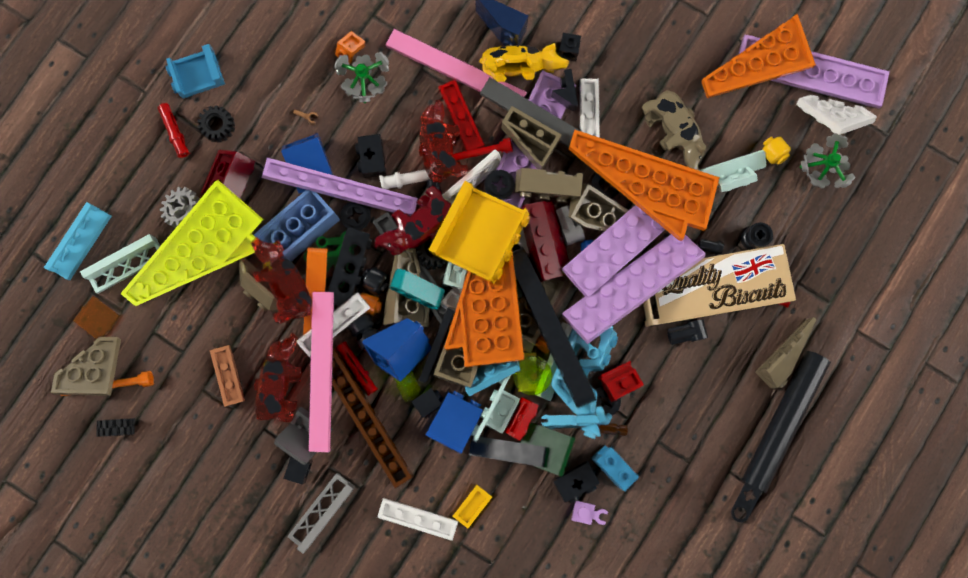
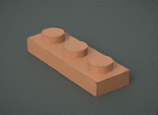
M227 345L210 350L224 407L244 402L245 399L231 346Z

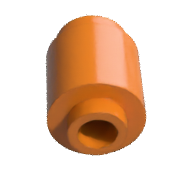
M362 292L360 295L370 306V309L365 313L372 316L380 313L382 308L380 298Z

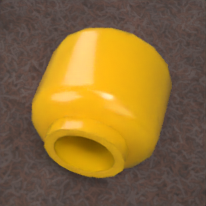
M770 137L763 143L764 147L762 150L765 151L766 159L770 164L777 163V165H780L790 157L791 148L782 137Z

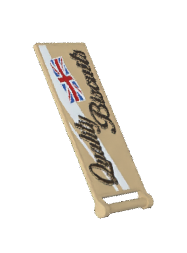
M780 244L703 258L655 294L659 319L653 318L650 298L643 303L646 317L644 322L645 327L795 301L796 297L785 245Z

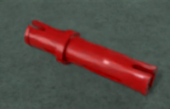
M168 103L160 104L157 109L168 131L170 143L173 144L178 158L187 157L190 152L186 147L185 137L178 128L170 105Z
M345 341L338 345L336 350H338L355 375L356 382L361 384L367 395L369 396L377 391L378 388L369 377L370 373L365 371L347 345V342ZM346 354H348V355L350 356V358L352 359V361L354 362V364L356 365V367L353 365V363L351 362V360L349 359V357H348Z

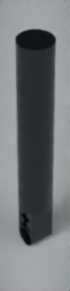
M805 351L741 479L744 485L731 509V517L736 522L747 521L761 493L767 492L831 362L822 355L812 351ZM751 490L753 492L752 496H754V499H749V501L745 500L746 496L744 495V492H749ZM738 507L743 508L746 511L745 518H736L734 514L735 509Z

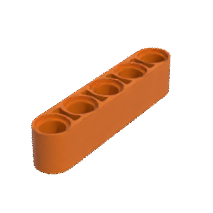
M308 247L305 292L311 299L313 292H325L327 248ZM306 300L303 335L312 329V304L310 306Z

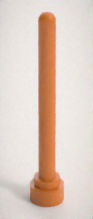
M145 371L138 374L137 377L114 380L112 388L137 384L143 387L153 386V373Z

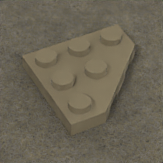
M98 337L90 348L86 351H81L71 360L67 367L58 370L54 374L51 393L54 395L111 396L121 339L118 337Z

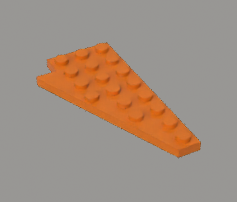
M574 130L568 150L679 241L684 239L687 226L702 231L707 229L720 177Z
M511 250L512 256L510 260L505 262L502 267V276L499 280L496 279L494 284L469 271L467 272L444 346L445 350L463 348L465 367L525 360L513 250Z

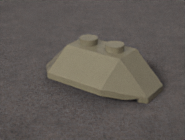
M246 258L239 260L240 286L245 289L243 293L251 300L253 298L258 300L259 303L257 305L265 312L267 310L281 312L280 304L282 303V298L285 297L291 302L289 295L278 285H274L271 279ZM295 300L294 304L291 302V311H297L303 308Z

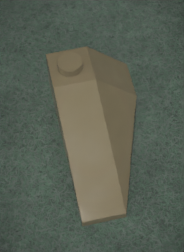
M583 184L581 197L570 200L569 218L583 227L605 232L629 210L591 185Z
M411 248L394 257L384 307V326H392L406 318L413 322H419L424 328L429 326L428 307L390 289L396 269H403L420 277L419 273L421 271L416 250Z
M814 317L806 319L755 371L771 389L782 388L788 382L787 378L791 375L816 322Z
M443 347L434 377L452 384L471 388L478 366L465 367L463 348L445 350Z

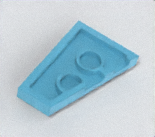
M519 361L479 367L471 388L465 387V391L471 396L520 371Z

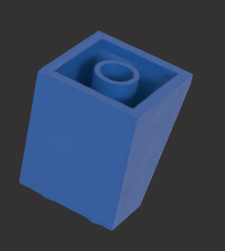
M318 133L282 147L281 152L286 163L334 175ZM296 187L298 193H302L306 190Z
M408 318L362 341L374 364L400 382L431 351L430 340L423 332L424 327L419 322H413Z
M453 391L452 394L448 392L426 436L462 454L483 410L480 409L481 404L473 400L469 403L463 400L464 395Z

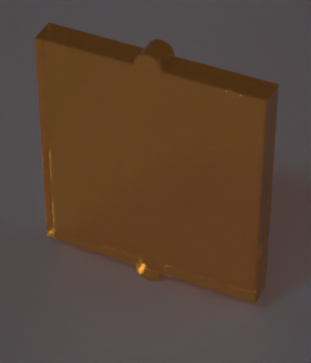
M92 296L87 304L81 307V311L73 321L97 339L98 337H104L109 330H112L113 324L120 315L98 298Z

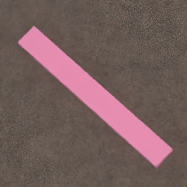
M396 29L393 30L386 43L387 48L481 92L489 77H491L485 72ZM499 82L525 98L527 92L507 82Z
M313 292L309 421V451L330 452L334 292Z

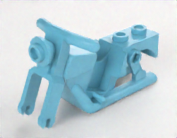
M613 326L600 335L598 349L593 347L591 343L587 344L572 328L568 340L576 356L581 347L584 348L590 358L578 360L586 377L590 371H602L605 366H608L611 359V349L616 346L618 341L617 333L613 330ZM556 368L551 386L576 415H544L541 419H545L547 423L543 422L541 424L549 429L583 427L581 430L585 431V436L595 439L596 436L600 437L597 425H608L612 415L610 413L605 414L600 406L596 408L598 393L593 389L596 401L577 408L558 368Z

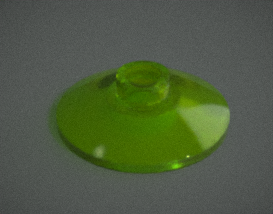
M537 356L526 357L524 361H520V371L513 375L516 387L527 395H538L547 390L552 381L550 365L544 359ZM534 373L537 374L536 380L531 379V376Z

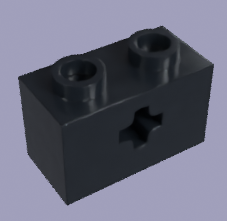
M381 135L359 136L358 143H355L356 154H360V161L357 162L359 173H362L364 178L377 177L379 175L385 176L386 167ZM372 153V159H368L369 154Z
M587 461L565 472L562 477L558 476L552 480L565 503L577 501L580 499V494L584 492L589 494L597 489L596 485L600 484ZM574 479L582 481L579 483V488H576L575 486L572 487V485L574 484Z

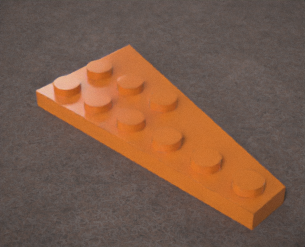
M798 14L704 77L701 82L706 97L711 98L813 68L816 64Z

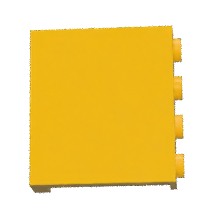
M464 181L429 251L433 255L494 284L496 279L499 280L502 276V267L505 262L510 260L512 256L511 250L514 244H518L521 238L520 232L523 227L528 225L530 214L526 208L522 210L474 188L471 183Z

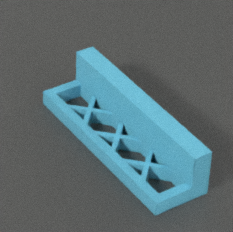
M86 202L44 268L59 274L67 280H71L112 216Z

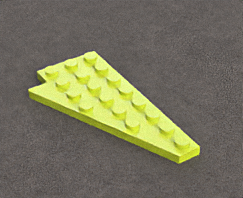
M216 180L121 292V295L133 305L138 306L262 250V246L265 245L252 233L264 219L219 180Z

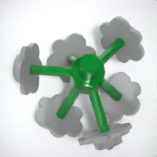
M382 52L375 54L376 63L370 61V56L365 54L362 57L357 56L352 66L349 65L348 55L339 56L334 66L336 74L345 75L347 69L356 73L355 79L350 80L346 78L341 84V88L346 91L348 96L353 95V99L359 98V102L365 104L370 101L371 97H375L377 93L382 94L387 85L384 76H379L378 78L370 76L372 69L380 67L382 72L389 71L388 58ZM366 79H368L371 82V84L368 86V90L371 92L372 95L366 96L365 88Z
M834 133L826 139V145L834 147L832 154L828 156L823 155V147H819V144L814 143L811 145V148L806 150L807 155H804V161H801L800 168L802 172L807 173V176L811 179V184L816 187L825 188V186H829L830 181L826 176L828 171L831 173L837 172L840 176L839 180L834 183L835 188H845L855 179L853 173L843 175L844 170H849L851 165L848 162V156H842L840 153H837V149L848 147L847 137ZM823 164L826 166L822 173L815 170L809 175L808 167Z

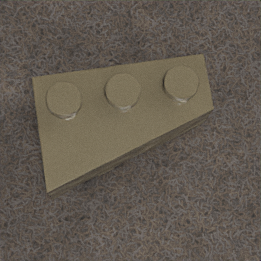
M511 106L502 121L501 129L537 169L543 170L560 142L562 135Z
M520 168L516 170L514 193L520 194V197L531 198L532 195L538 196L539 200L547 201L553 198L556 199V202L567 203L568 200L581 197L583 173H577L572 176L566 175L562 171L552 173L540 169Z

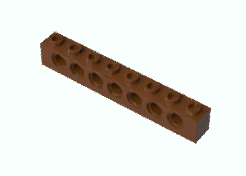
M333 345L332 386L394 488H397L414 475Z

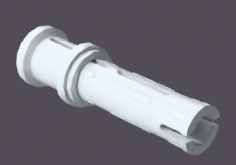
M429 169L403 174L395 172V174L388 176L379 175L382 189L396 187L401 189L403 185L432 179L428 176Z

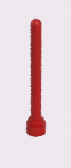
M509 137L500 141V144L450 154V156L455 161L490 154L493 150L508 154L513 152V146ZM439 157L438 159L431 158L424 161L426 167L444 164L439 160Z

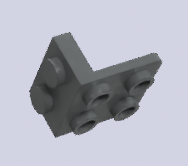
M300 407L291 423L275 438L274 444L305 465L317 452L309 451L310 412Z

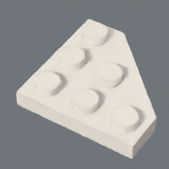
M815 95L799 98L796 104L805 113L812 115L819 123L826 125L833 133L838 135L872 124L877 118L876 115L862 106L855 105L853 108L844 106V102L829 99L828 102L818 100L819 96Z

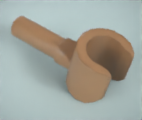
M298 110L293 111V114L307 119L310 125H316V122L311 121L310 118L313 116L319 118L317 113L311 112L307 114Z

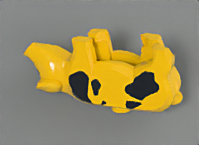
M555 43L544 47L543 51H539L533 46L489 48L482 54L480 64H482L483 72L497 82H505L507 78L504 75L519 76L522 74L526 80H533L535 73L539 70L553 73L554 70L566 69L569 60L560 57L556 53Z

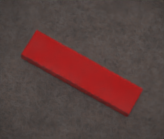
M456 80L438 86L466 151L485 147Z

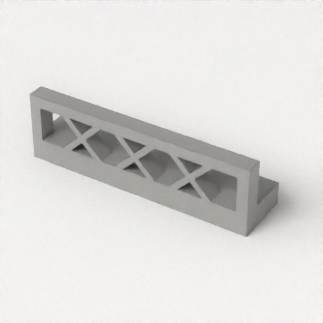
M339 473L335 474L287 536L298 545L297 549L301 553L307 551L355 489V486ZM338 479L346 486L341 492L334 493L333 484ZM331 496L332 504L329 508L321 509V499ZM319 512V521L316 524L309 525L308 516L311 513ZM306 528L307 536L303 541L294 536L298 529Z

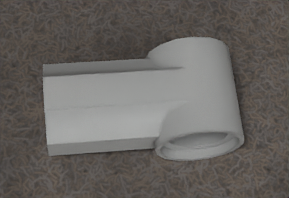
M569 206L556 210L566 246L585 240L581 225L569 218Z

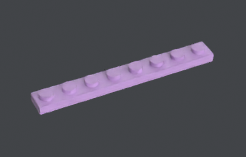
M267 158L262 174L264 179L392 213L400 209L409 216L415 212L416 201L418 200V198L271 158Z

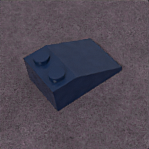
M475 0V11L504 46H519L527 31L528 15L496 0Z

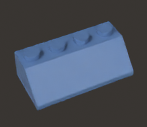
M305 190L258 230L254 236L265 245L263 250L283 270L282 262L284 258L282 256L293 261L340 219L317 192Z

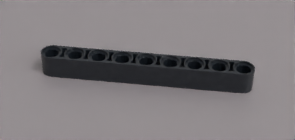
M521 247L514 250L513 259L517 284L576 407L580 408L596 401L593 389L525 249Z

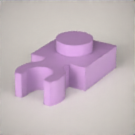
M575 501L571 520L591 525L592 519H594L597 523L605 525L606 522L600 520L599 515L601 513L608 514V511L605 509L595 511L594 504Z

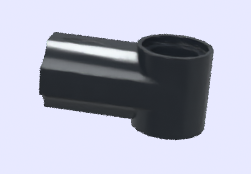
M704 319L667 329V336L671 345L708 338Z

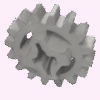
M177 187V192L171 190L170 196L165 195L167 200L161 202L164 205L160 209L163 212L161 218L165 219V223L176 228L200 198L196 196L194 191L186 187L183 189Z

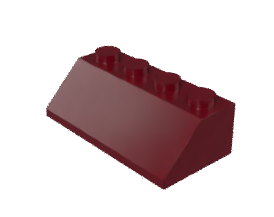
M219 150L199 198L201 199L216 180H219L238 198H241L242 193L247 188L249 176L254 171L256 161L237 151Z
M541 201L524 205L520 209L524 210L526 208L528 210L530 220L528 225L523 227L532 266L540 282L566 277L567 275L561 269L569 263V258L554 202Z

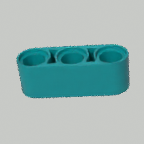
M396 269L390 284L391 290L435 310L439 309L445 293L444 289L403 269Z

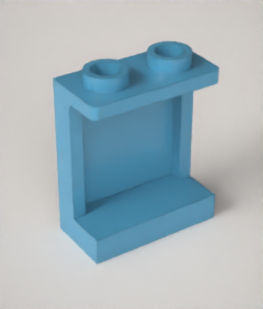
M209 44L202 46V52L172 61L171 58L166 59L168 65L165 67L168 75L172 76L173 82L171 86L175 94L178 93L182 98H186L225 85L215 52Z
M604 445L591 457L607 477L623 491H626L638 479V475L613 448H608Z

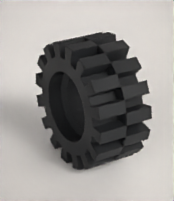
M214 105V108L209 106L208 111L206 109L202 110L204 114L200 113L199 117L201 120L198 119L197 121L200 132L212 142L217 141L219 143L222 142V139L224 141L228 140L226 137H231V131H235L233 127L235 122L230 113L223 107L219 108ZM214 118H221L223 120L222 128L216 131L212 130L210 122Z
M430 238L416 247L418 261H421L420 265L423 266L425 264L427 269L432 267V270H435L436 267L438 269L441 268L447 261L439 257H431L427 254L426 248L433 242Z
M135 418L96 421V437L135 434Z

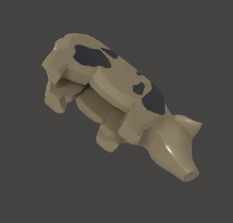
M669 90L662 92L657 99L643 104L642 110L646 116L645 122L649 127L657 122H662V127L667 134L660 141L662 148L668 151L672 148L682 150L687 167L698 170V163L705 154L706 145L703 142L699 126L694 120L695 115L692 109L686 108L680 97L675 92Z

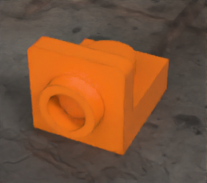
M351 31L337 42L335 55L338 58L340 55H348L350 65L353 56L365 47L366 41Z

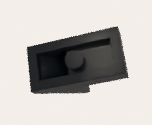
M566 69L563 72V76L560 77V84L563 89L553 90L551 97L573 112L577 110L578 102L572 69Z

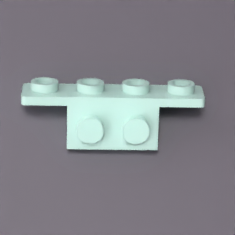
M760 150L699 171L720 177L717 188L721 192H728L734 188L756 182L757 174L754 171L766 167V154L764 150Z
M510 376L498 382L501 386L498 391H493L489 399L492 403L489 408L485 407L480 417L483 418L480 426L476 424L471 434L474 436L472 441L477 442L485 425L503 434L520 401V398L504 390Z

